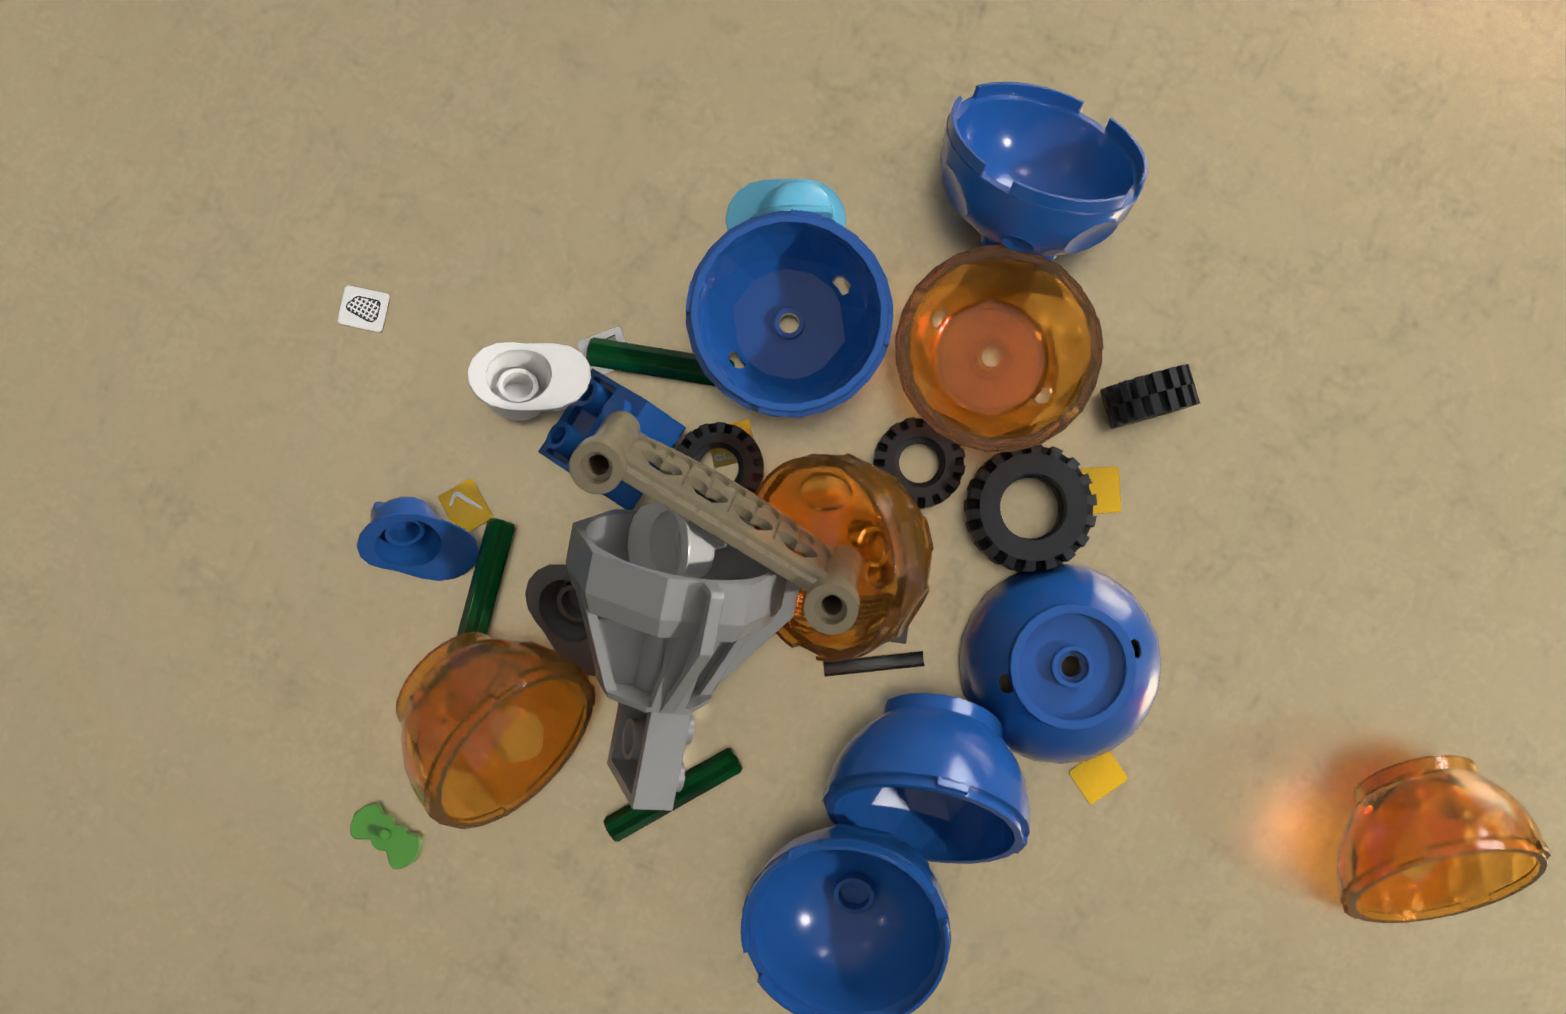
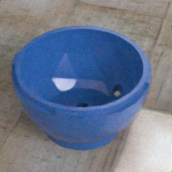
M793 209L791 211H776L752 217L729 229L708 249L694 271L689 285L685 311L686 328L692 351L706 377L724 395L744 408L776 417L796 418L827 411L851 399L871 379L885 357L892 333L894 316L893 300L887 277L875 254L855 233L833 219L823 217L822 214ZM837 278H843L849 286L847 294L842 295L839 288L834 284ZM786 315L796 317L799 322V327L792 333L784 332L779 326L781 318ZM735 353L744 367L735 368L729 361L730 354Z
M1064 563L1049 570L1042 568L1036 569L1035 572H1018L1009 576L990 590L983 600L979 602L966 625V630L962 637L959 663L962 689L967 701L987 709L998 718L1003 729L1002 739L1009 749L1033 761L1056 764L1091 760L1115 749L1132 736L1149 714L1159 690L1161 673L1158 636L1148 614L1134 595L1110 576L1086 566ZM1133 639L1136 640L1140 652L1137 658H1135V651L1130 642ZM1068 656H1074L1079 661V670L1073 676H1066L1061 669L1062 661ZM1002 674H1008L1012 689L1008 693L1003 692L999 685V678Z
M910 693L899 695L886 701L882 706L880 716L864 726L842 749L832 766L822 796V802H824L827 814L834 824L854 825L891 833L894 838L901 842H906L926 861L974 864L999 860L1014 853L1018 854L1027 845L1028 835L1030 834V804L1025 779L1017 759L1002 739L1003 729L1001 722L994 714L975 703L942 694Z

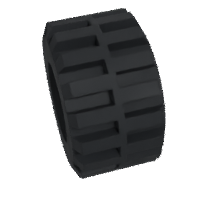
M1030 443L1028 445L1020 446L1019 444L1009 447L986 461L970 481L967 488V499L964 500V511H966L967 522L965 524L968 533L971 532L975 540L973 543L978 550L983 551L989 556L988 559L997 565H1003L1007 569L1028 572H1035L1036 569L1042 568L1049 570L1063 562H1068L1076 556L1075 552L1080 547H1084L1090 537L1087 535L1090 528L1095 527L1097 516H1093V506L1097 505L1096 494H1091L1089 484H1092L1088 473L1083 474L1078 468L1080 463L1074 457H1066L1062 454L1063 450L1054 446L1048 448L1043 447L1042 443ZM1024 478L1040 480L1052 490L1056 497L1058 505L1056 522L1053 528L1041 537L1032 539L1019 537L1007 528L1002 519L1000 511L1002 495L1017 480Z

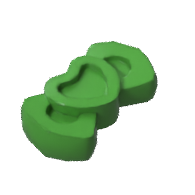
M379 803L366 804L354 813L350 824L352 838L371 840L375 849L386 851L389 865L392 869L405 868L417 860L422 846L421 836L416 832H410L405 825L396 823L394 817L389 813H385Z

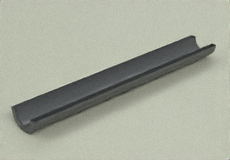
M923 651L823 662L825 677L925 666Z

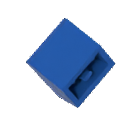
M592 368L590 371L591 380L587 391L576 402L567 406L558 422L550 429L547 439L538 452L570 473V458L578 445L586 438L594 436L605 418L615 411H626L632 414L640 424L641 433L671 448L675 446L686 427L648 400ZM649 462V464L655 469H660L657 468L652 462ZM621 480L615 489L602 495L626 510H633L643 493Z

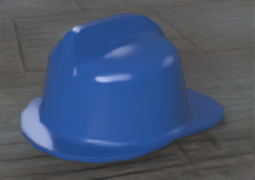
M398 497L387 502H375L371 509V521L359 534L356 545L360 557L369 565L434 581L455 579L467 573L476 564L479 553L476 539L466 529L454 523L438 519L432 507L424 500L415 497Z

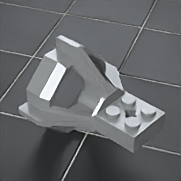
M613 509L572 524L566 566L571 584L577 593L597 681L609 699L619 702L607 765L632 809L672 811L676 792H680L684 786L685 767L682 760L685 745L692 742L695 729L692 712L708 704L717 685L794 617L800 587L728 544L724 548L715 550L712 567L706 575L700 578L668 574L630 563L628 553L629 528L634 515L638 511ZM597 615L606 619H598Z

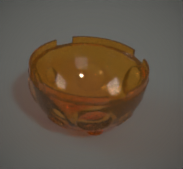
M850 453L810 454L791 459L776 467L762 481L755 495L783 512L831 548L840 545L854 548L860 554L863 562L857 587L860 607L857 619L850 629L841 634L828 635L818 632L811 627L804 615V602L808 592L800 588L794 617L781 627L776 634L791 648L801 646L819 655L816 656V660L823 662H838L862 657L894 638L901 636L918 613L929 593L930 587L928 582L934 547L927 518L923 516L919 506L900 483V479ZM754 525V528L756 530H762L758 526ZM784 543L788 549L795 552L796 554H799L801 557H804L801 552L795 551L789 545Z

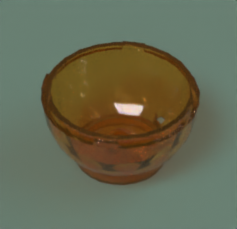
M1000 244L971 248L957 253L934 267L913 289L902 310L895 335L896 366L904 393L916 412L940 435L961 446L983 452H1015L1041 445L1065 430L1083 412L1096 388L1103 361L1102 350L1104 346L1100 319L1097 318L1095 308L1081 285L1061 265L1042 255L1014 251L1005 246H1000ZM938 311H944L946 316L936 328L933 325L932 318ZM989 348L996 350L1000 356L999 364L994 367L985 365L982 361V352ZM1043 388L1049 389L1051 395L1045 403H1037L1035 399Z
M470 632L455 636L429 652L406 678L396 701V715L399 723L402 725L401 751L404 769L416 799L429 817L441 825L459 829L480 827L508 816L538 794L558 774L573 755L586 731L593 706L595 705V686L589 682L587 674L563 654L543 645L516 638L491 639L488 635L480 632Z
M1459 755L1426 756L1381 769L1357 785L1354 790L1356 806L1343 829L1338 848L1336 880L1340 903L1343 905L1344 913L1350 917L1377 923H1409L1465 913L1510 897L1535 883L1545 873L1548 859L1552 855L1540 828L1523 804L1505 788L1480 775L1477 765L1473 760Z

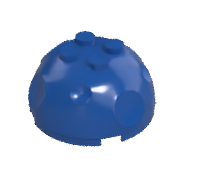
M991 82L977 85L972 97L961 102L963 98L961 96L955 100L947 117L940 153L942 180L953 207L960 216L964 217L969 224L983 235L981 243L987 250L997 254H1006L1012 251L1019 254L1037 256L1045 260L1055 259L1057 255L1075 254L1087 250L1113 234L1118 225L1125 220L1139 198L1148 174L1147 160L1142 148L1135 138L1112 117L1105 127L1081 113L1085 101L1051 88L1020 82Z
M834 824L831 827L813 831L790 840L777 850L762 867L747 894L742 909L740 933L743 953H748L758 973L757 982L773 1000L793 1014H910L927 1001L935 991L948 962L951 930L947 901L938 880L929 868V863L915 849L885 831L847 824Z

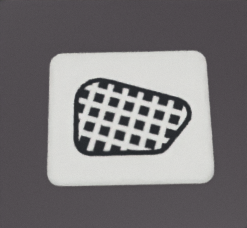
M347 285L344 288L337 321L342 325L381 332L390 296L387 293Z

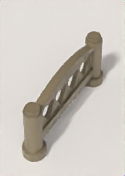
M626 411L610 413L594 436L583 440L573 452L569 462V471L574 483L580 489L591 494H605L615 489L622 480L808 592L804 602V615L811 627L818 632L828 635L841 634L850 629L855 623L860 607L857 587L863 562L860 554L854 548L846 545L831 548L793 519L751 491L699 461L641 433L638 420ZM649 462H652L657 468H660V470H664L670 473L671 475H665L664 473L652 467L649 464ZM694 488L698 490L702 495H705V497L711 498L715 500L717 503H712L707 499L703 498L702 496L698 495L695 492ZM739 516L743 517L750 524L758 526L762 530H756L752 526L743 522ZM784 543L789 545L795 551L801 552L804 557H801L800 555L788 549Z

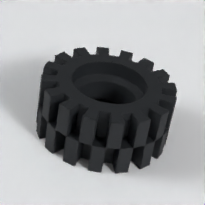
M1189 364L1167 368L1162 371L1159 370L1100 389L1111 429L1138 423L1200 404Z
M924 416L923 418H906L904 421L897 422L891 426L878 442L873 460L875 480L884 491V495L897 502L900 506L914 509L933 507L949 498L959 487L966 467L964 465V457H966L964 448H961L958 442L960 439L956 433H952L943 422L940 421L938 423L933 421L932 418ZM912 444L927 445L937 455V472L927 482H912L900 470V455L906 447Z
M725 422L706 423L685 435L684 440L678 444L677 451L699 462L702 456L709 450L723 448L730 451L736 457L739 466L734 482L756 495L763 480V457L755 440L742 428ZM694 488L695 492L698 495L702 496L703 498L707 499L712 503H717L715 500L705 497V495H702L698 490Z

